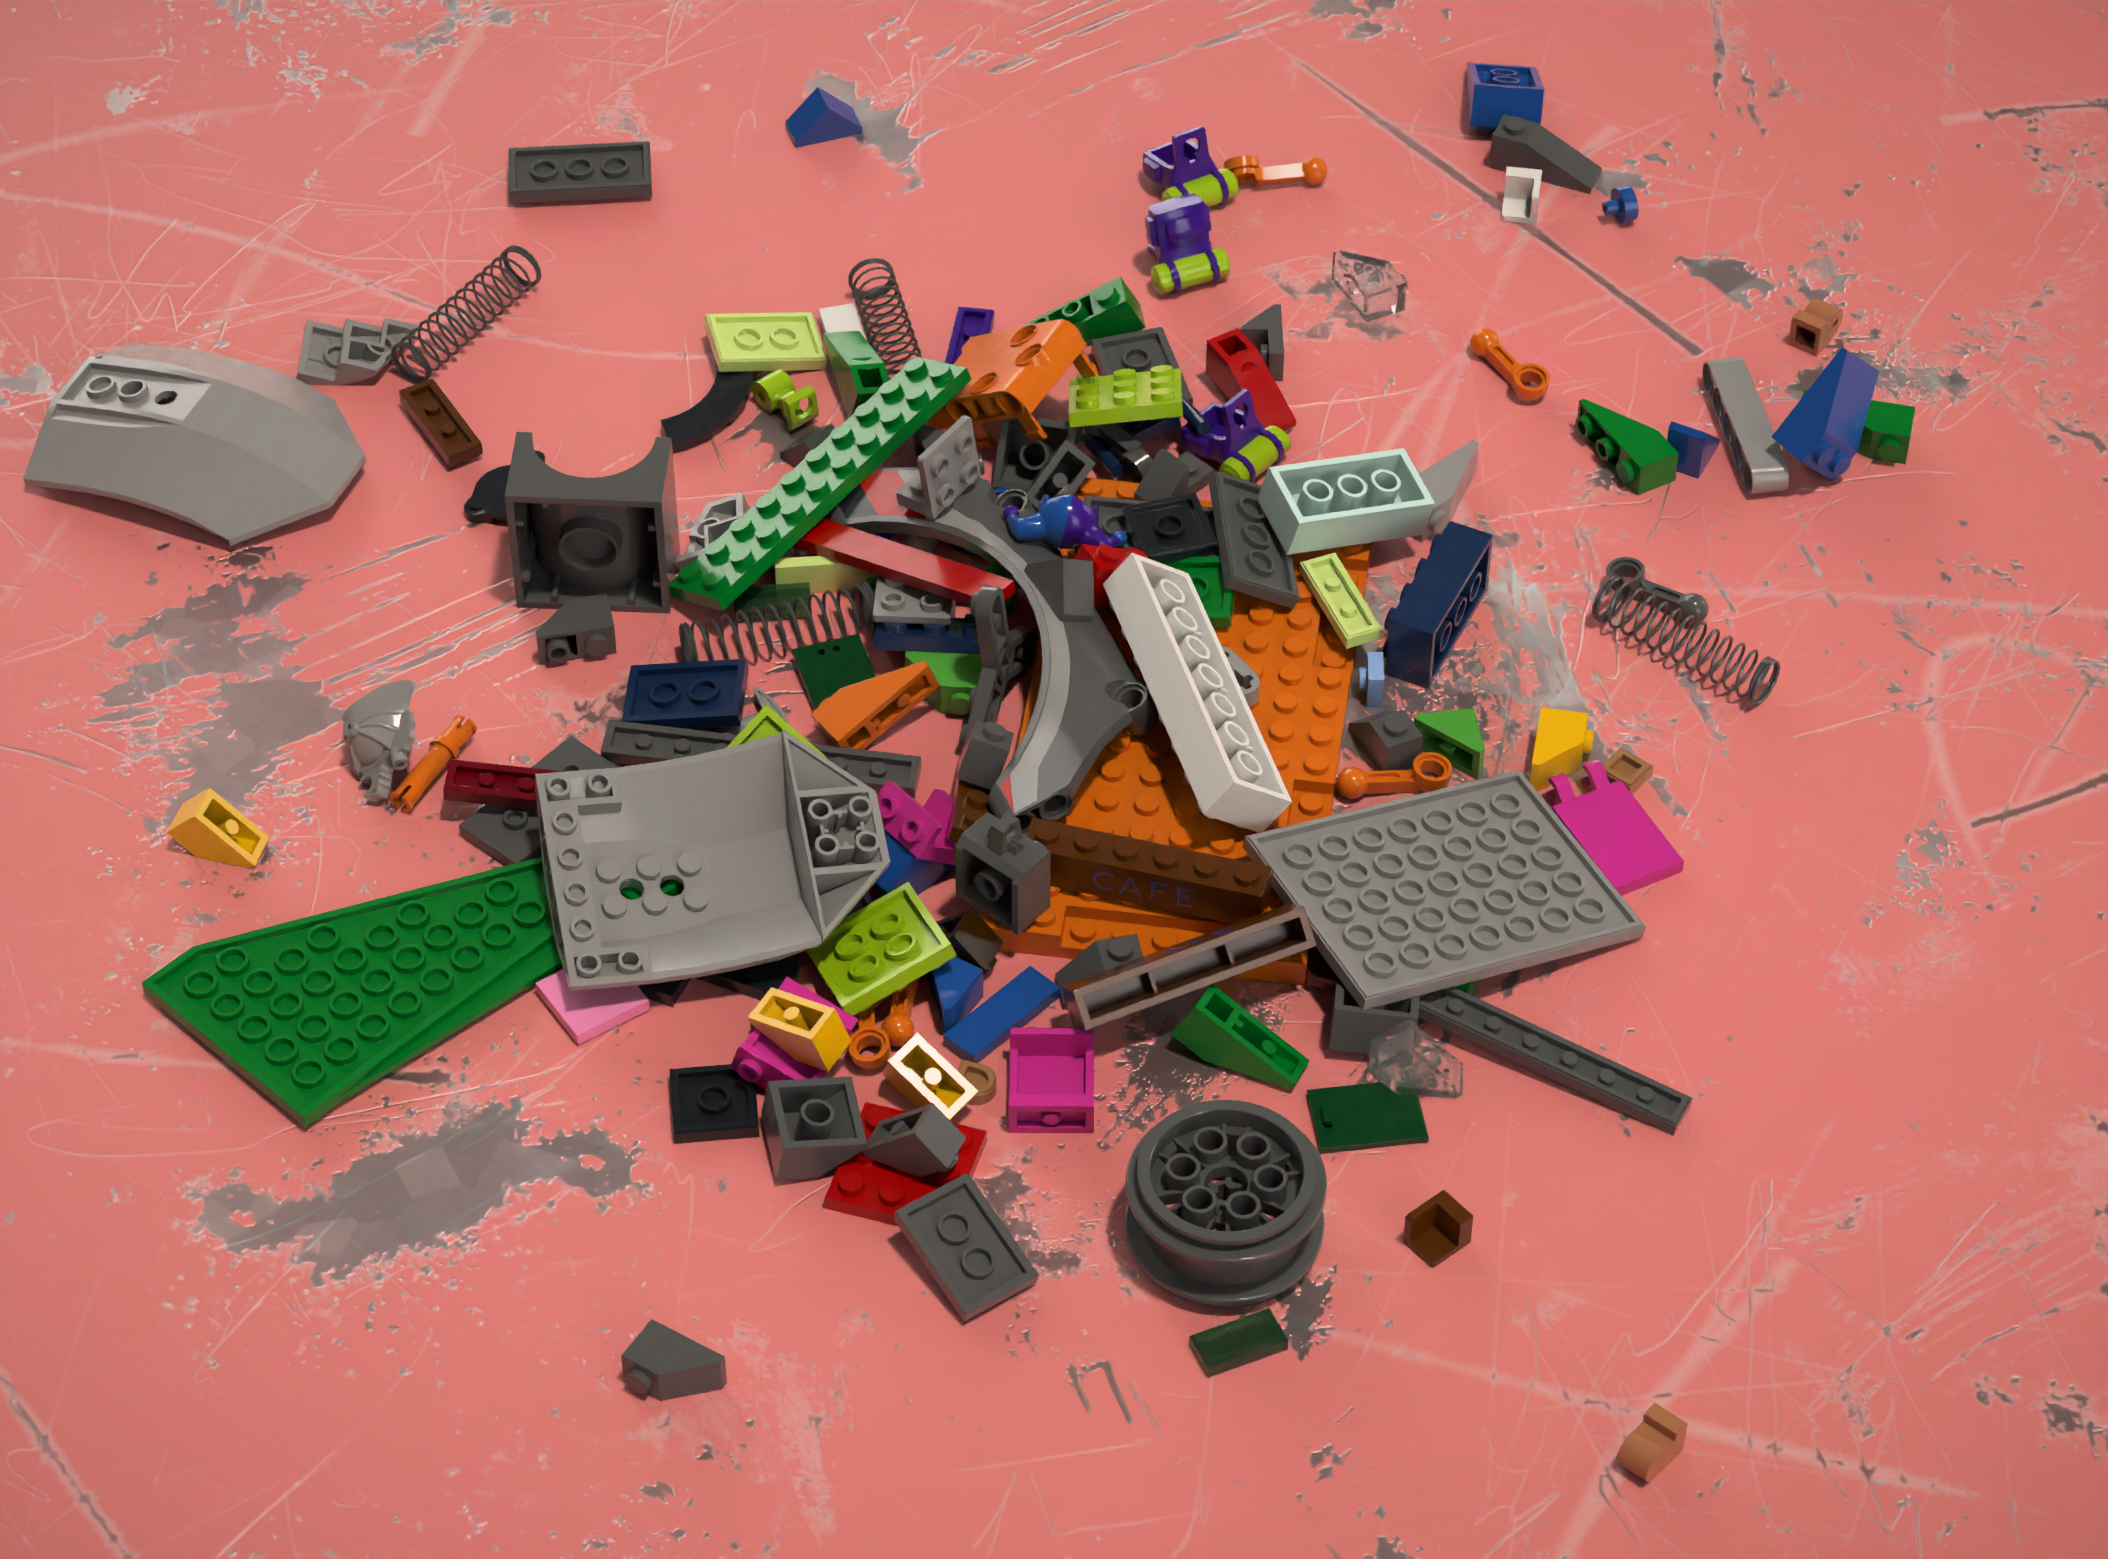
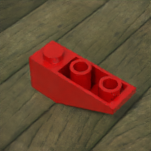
M1239 328L1207 340L1206 374L1229 400L1243 389L1250 390L1255 414L1264 428L1273 425L1284 431L1296 426V419L1260 352ZM1241 403L1237 406V408L1244 409V406Z

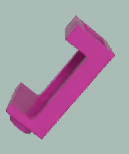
M886 781L877 795L883 828L918 859L955 865V846L957 843L948 840L953 798L944 790L934 789L922 807L895 782Z
M789 977L785 978L779 990L835 1008L851 1037L859 1019ZM756 1027L747 1040L740 1044L730 1065V1068L738 1072L743 1079L756 1083L764 1089H767L768 1081L824 1078L828 1073L827 1071L796 1061Z
M1026 1027L1010 1029L1009 1133H1094V1030L1092 1028L1088 1030L1077 1027Z

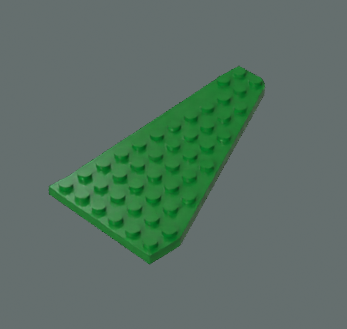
M542 857L196 945L144 980L142 987L145 995L306 1128L342 1101L563 966L554 939ZM674 879L665 880L660 884L662 892L669 896H677L684 890L682 884ZM625 887L620 890L621 895L630 900L638 899L642 896L641 892L634 887Z

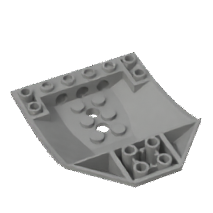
M134 342L87 357L49 404L23 479L26 485L91 493L156 510L225 538L229 541L230 546L331 508L366 462V457L335 400L296 378L229 356L195 349ZM173 397H176V399H175L173 402L169 403V404H165V405H159V404H158V403L167 402V401L171 400Z
M783 729L779 734L741 745L666 761L616 768L535 774L546 891L554 939L570 991L654 984L697 978L777 961L819 946L826 941L890 865L876 791ZM674 879L682 884L684 890L677 896H669L662 892L660 884L665 880ZM625 887H634L641 892L642 896L638 899L630 900L623 897L620 890Z

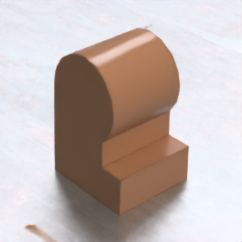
M1816 298L1811 300L1804 311L1799 309L1792 316L1788 344L1817 357L1840 327L1843 310ZM1809 333L1816 334L1815 342H1808L1802 336Z
M1654 1402L1644 1413L1643 1422L1624 1440L1617 1453L1616 1462L1647 1482L1652 1481L1683 1450L1687 1423Z

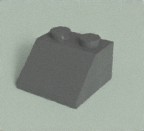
M1035 417L1046 433L1047 438L1032 441L1026 437L1027 431L1017 418L1002 420L992 487H1008L1009 490L1020 489L1025 492L1052 453L1065 440L1080 450L1083 426L1070 428V422Z
M852 1077L768 1081L761 1115L776 1180L818 1178L866 1149L867 1141Z

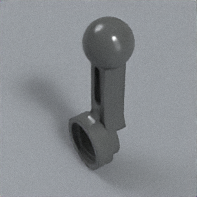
M1115 423L1083 426L1089 435L1103 438L1123 454L1120 457V462L1125 467L1126 473L1134 482L1140 483L1153 462L1152 458L1143 450L1142 442L1136 440Z
M1621 557L1614 559L1607 565L1606 580L1613 575L1633 578L1624 580V582H1631L1630 596L1638 588H1643L1644 596L1642 602L1654 594L1657 600L1655 607L1667 601L1669 603V612L1672 613L1675 609L1681 608L1682 620L1689 615H1694V624H1698L1707 617L1709 607L1703 596L1695 593L1686 595L1646 580L1645 567L1641 561L1631 557ZM1618 580L1611 585V588L1615 592L1617 589ZM1628 585L1624 587L1623 594H1626ZM1641 591L1636 594L1633 600H1639ZM1653 598L1647 604L1652 605Z

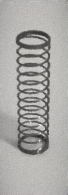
M513 245L501 252L500 257L493 259L491 265L484 267L481 273L476 274L473 280L465 284L464 288L456 291L455 296L448 298L445 304L439 306L436 312L428 316L427 320L420 322L418 328L411 330L409 336L403 337L400 342L392 347V361L397 370L406 379L414 383L428 380L431 377L432 371L440 370L441 363L449 362L450 355L458 354L459 347L467 346L468 339L476 338L477 331L485 330L486 323H493L495 315H502L505 310L504 308H509L513 305V300L521 299L522 292L530 291L531 287L540 282L541 269L533 255L526 249ZM508 252L522 255L533 265L536 272L535 281L531 282L523 267L508 258ZM509 262L516 265L524 273L528 281L516 274ZM493 268L500 269L505 280L514 289L519 291L517 297H513L509 287L501 279L493 275ZM504 272H506L507 274H509V275L512 277V279L516 282V284H517L518 287H516V286L508 279V277L506 276V274H505ZM484 276L492 277L497 289L504 296L511 299L509 304H503L500 295L484 282ZM496 280L499 281V282L505 287V289L507 290L508 294H506V293L499 287V285H498V283L496 282ZM475 283L483 285L488 297L502 307L500 312L495 313L494 308L485 296L475 290ZM520 284L528 287L526 289H521ZM488 289L497 296L500 303L491 296ZM466 291L473 292L480 306L493 315L491 320H485V316L477 305L466 298ZM478 296H480L488 304L491 310H489L481 302ZM457 299L464 300L469 311L484 323L482 328H476V324L468 313L457 306ZM454 300V305L449 304L450 301ZM469 304H471L479 312L482 318H480L472 310ZM445 307V313L440 312ZM448 307L456 309L461 320L475 331L474 335L467 336L464 327L458 320L448 314ZM460 312H462V313L470 320V322H471L472 325H470V324L463 318V316H462V314H461ZM436 315V321L431 320ZM439 315L447 317L452 328L465 338V343L458 344L454 334L439 322ZM451 320H453L461 328L463 333H461L455 327ZM427 323V329L422 328V325ZM430 323L437 324L443 336L456 346L454 352H449L445 342L430 330ZM442 328H444L452 336L454 341H452L446 335ZM418 331V337L412 336L413 333ZM420 331L429 333L434 344L447 354L445 360H440L436 350L421 338ZM434 337H436V338L442 343V345L444 346L445 349H443V348L436 342V340H435ZM411 339L420 341L424 351L438 362L436 368L430 367L422 352L411 344ZM425 345H427L430 348V350L434 353L435 357L427 350ZM398 347L403 363L408 368V370L415 376L411 375L407 370H405V368L400 363L396 354V350ZM402 347L409 349L415 359L424 367L425 376L419 375L408 365L402 353Z
M878 258L866 259L855 265L848 276V283L852 289V295L858 308V314L861 317V323L864 326V332L867 335V341L876 353L880 352L879 357L881 359L883 354L896 353L887 360L882 359L885 365L887 363H898L890 369L886 368L888 375L890 373H897L900 370L893 369L905 364L907 361L904 360H907L912 355L921 358L922 356L921 350L918 347V341L915 338V332L911 327V321L908 318V312L905 309V303L902 300V294L899 291V285L896 282L894 270L889 262ZM873 263L883 264L884 266H886L867 269L866 271L862 272L853 283L854 274L861 267ZM878 269L890 273V277H874L864 282L858 289L856 288L858 280L869 271ZM888 279L885 285L874 287L869 291H861L866 284L873 280ZM891 289L895 291L894 295H889L887 293ZM891 297L887 302L871 305L878 299ZM865 298H874L868 304L863 302ZM894 299L898 300L897 304H889ZM889 306L894 307L888 312L874 314L876 311ZM868 307H878L871 313L866 311ZM897 308L902 309L900 313H892ZM871 316H882L876 319L874 322L869 321ZM897 316L889 322L877 323L886 317ZM900 317L905 319L903 323H898L896 321ZM885 325L884 327L880 328L877 332L872 330L874 326ZM901 325L893 331L881 333L887 327ZM903 327L908 328L906 332H897ZM877 335H888L882 338L881 341L876 340ZM903 335L897 340L883 342L891 336ZM906 336L911 337L909 342L901 341ZM881 344H892L884 350L878 349ZM907 344L896 351H887L893 346ZM910 345L914 347L912 351H903ZM905 353H906V354H909L908 356H906L905 358H902V359H900V360H892V361H890L892 358L896 357L897 355H901V354H905Z
M1619 575L1609 577L1600 587L1592 605L1591 612L1594 619L1600 622L1608 621L1610 628L1613 629L1621 627L1623 635L1629 636L1633 634L1636 642L1646 641L1649 649L1659 648L1662 656L1671 655L1675 663L1684 661L1685 667L1688 670L1697 668L1699 676L1705 677L1710 675L1712 683L1718 684L1722 682L1725 690L1735 689L1738 697L1743 698L1747 696L1749 703L1753 705L1762 703L1774 688L1780 673V664L1776 659L1770 656L1762 659L1752 676L1748 692L1741 694L1739 693V686L1748 678L1759 656L1757 649L1752 650L1746 656L1737 674L1735 685L1728 687L1726 679L1736 670L1746 650L1744 642L1739 643L1734 648L1725 665L1722 679L1717 681L1713 678V672L1720 667L1727 657L1733 643L1732 636L1725 637L1719 644L1712 658L1710 671L1704 674L1700 671V666L1715 649L1720 637L1719 629H1714L1706 637L1700 649L1697 664L1691 667L1688 665L1687 659L1693 655L1702 643L1707 631L1706 622L1700 623L1695 628L1686 645L1684 658L1678 660L1675 658L1674 652L1684 644L1690 635L1695 622L1694 615H1689L1683 620L1673 639L1671 651L1665 653L1662 651V645L1668 641L1676 630L1682 616L1681 608L1675 609L1668 616L1661 630L1658 645L1652 646L1649 643V639L1663 624L1669 611V603L1667 601L1661 603L1652 615L1657 602L1656 595H1650L1640 607L1644 596L1643 588L1635 590L1628 599L1631 591V582H1624L1623 577ZM1618 580L1617 589L1611 603L1599 615V606L1605 593ZM1628 585V589L1624 599L1622 600L1619 607L1614 611L1622 597L1624 587ZM1641 591L1634 610L1624 621L1631 601ZM1653 598V603L1647 616L1637 627L1643 609L1650 599ZM1627 601L1622 612L1621 624L1613 625L1611 619L1622 609ZM1666 605L1660 622L1650 633L1655 617L1661 608ZM1640 607L1635 618L1633 631L1626 632L1624 625L1630 621ZM1679 612L1673 628L1663 640L1665 630L1670 620L1675 615V613ZM1652 615L1647 627L1646 637L1639 639L1636 632L1644 626ZM1691 619L1690 626L1685 636L1683 637L1681 642L1676 646V642L1682 628L1687 623V621ZM1704 625L1700 639L1688 654L1693 638ZM1717 632L1712 647L1710 648L1706 656L1701 660L1702 654L1707 643L1709 642L1713 634ZM1730 639L1724 655L1714 667L1718 653L1725 642ZM1742 646V650L1738 660L1736 661L1732 669L1727 673L1732 658L1734 657L1737 650ZM1755 653V657L1750 668L1748 669L1744 677L1740 680L1741 674L1746 663L1748 662L1750 657ZM1774 664L1771 677L1766 687L1763 689L1761 694L1756 699H1754L1756 689L1759 687V685L1766 677L1770 667Z
M864 581V583L854 584L851 595L844 587L839 588L836 598L831 591L826 590L823 594L822 602L813 593L809 596L807 605L802 598L796 597L793 603V610L785 600H782L779 604L778 612L773 605L767 603L764 608V617L756 607H752L750 610L749 620L744 612L738 610L735 614L734 623L729 615L723 613L720 618V628L712 617H708L706 620L705 631L696 620L692 622L691 628L686 622L684 624L681 623L679 626V636L685 662L699 661L694 639L695 624L699 627L704 638L709 661H714L709 641V621L714 624L719 635L724 660H729L724 641V617L729 621L735 635L739 658L744 659L738 631L739 614L742 615L750 632L754 655L758 657L759 651L753 632L754 610L763 624L768 650L772 654L774 649L768 630V607L772 609L779 624L783 648L788 650L787 637L782 623L783 604L787 606L792 616L798 645L802 647L803 640L797 621L798 600L806 611L811 637L816 644L818 642L817 633L811 615L812 597L816 599L820 606L826 635L831 640L832 631L826 614L827 594L831 596L836 606L842 635L846 637L847 630L840 607L842 590L850 601L855 628L860 634L861 623L855 606L856 587H858L859 602L868 629L876 630L878 622L873 621L874 593L869 583Z

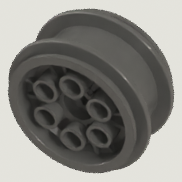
M1212 1100L1181 1108L1152 1127L1138 1142L1129 1159L1126 1172L1128 1204L1125 1214V1233L1131 1253L1139 1266L1152 1280L1168 1292L1188 1302L1215 1308H1238L1266 1301L1299 1281L1311 1268L1319 1254L1324 1237L1323 1208L1327 1193V1177L1323 1161L1313 1143L1301 1130L1282 1115L1261 1105L1239 1100ZM1225 1177L1223 1181L1211 1182L1214 1179ZM1235 1178L1236 1180H1238V1181H1240V1182L1235 1183V1182H1233V1179ZM1170 1204H1176V1205H1174V1206H1172V1207H1170V1208H1167V1207L1165 1206V1205H1170ZM1265 1214L1272 1216L1276 1219L1271 1220Z

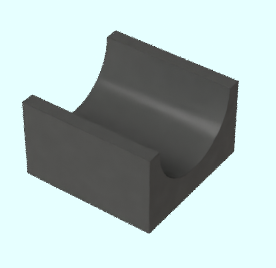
M516 432L505 491V505L517 608L559 609L568 599L607 594L611 611L670 614L673 599L670 592V583L676 577V557L680 552L672 438L656 437L655 443L648 455L638 464L623 472L604 477L586 478L567 475L549 467L538 457L534 450L532 432Z

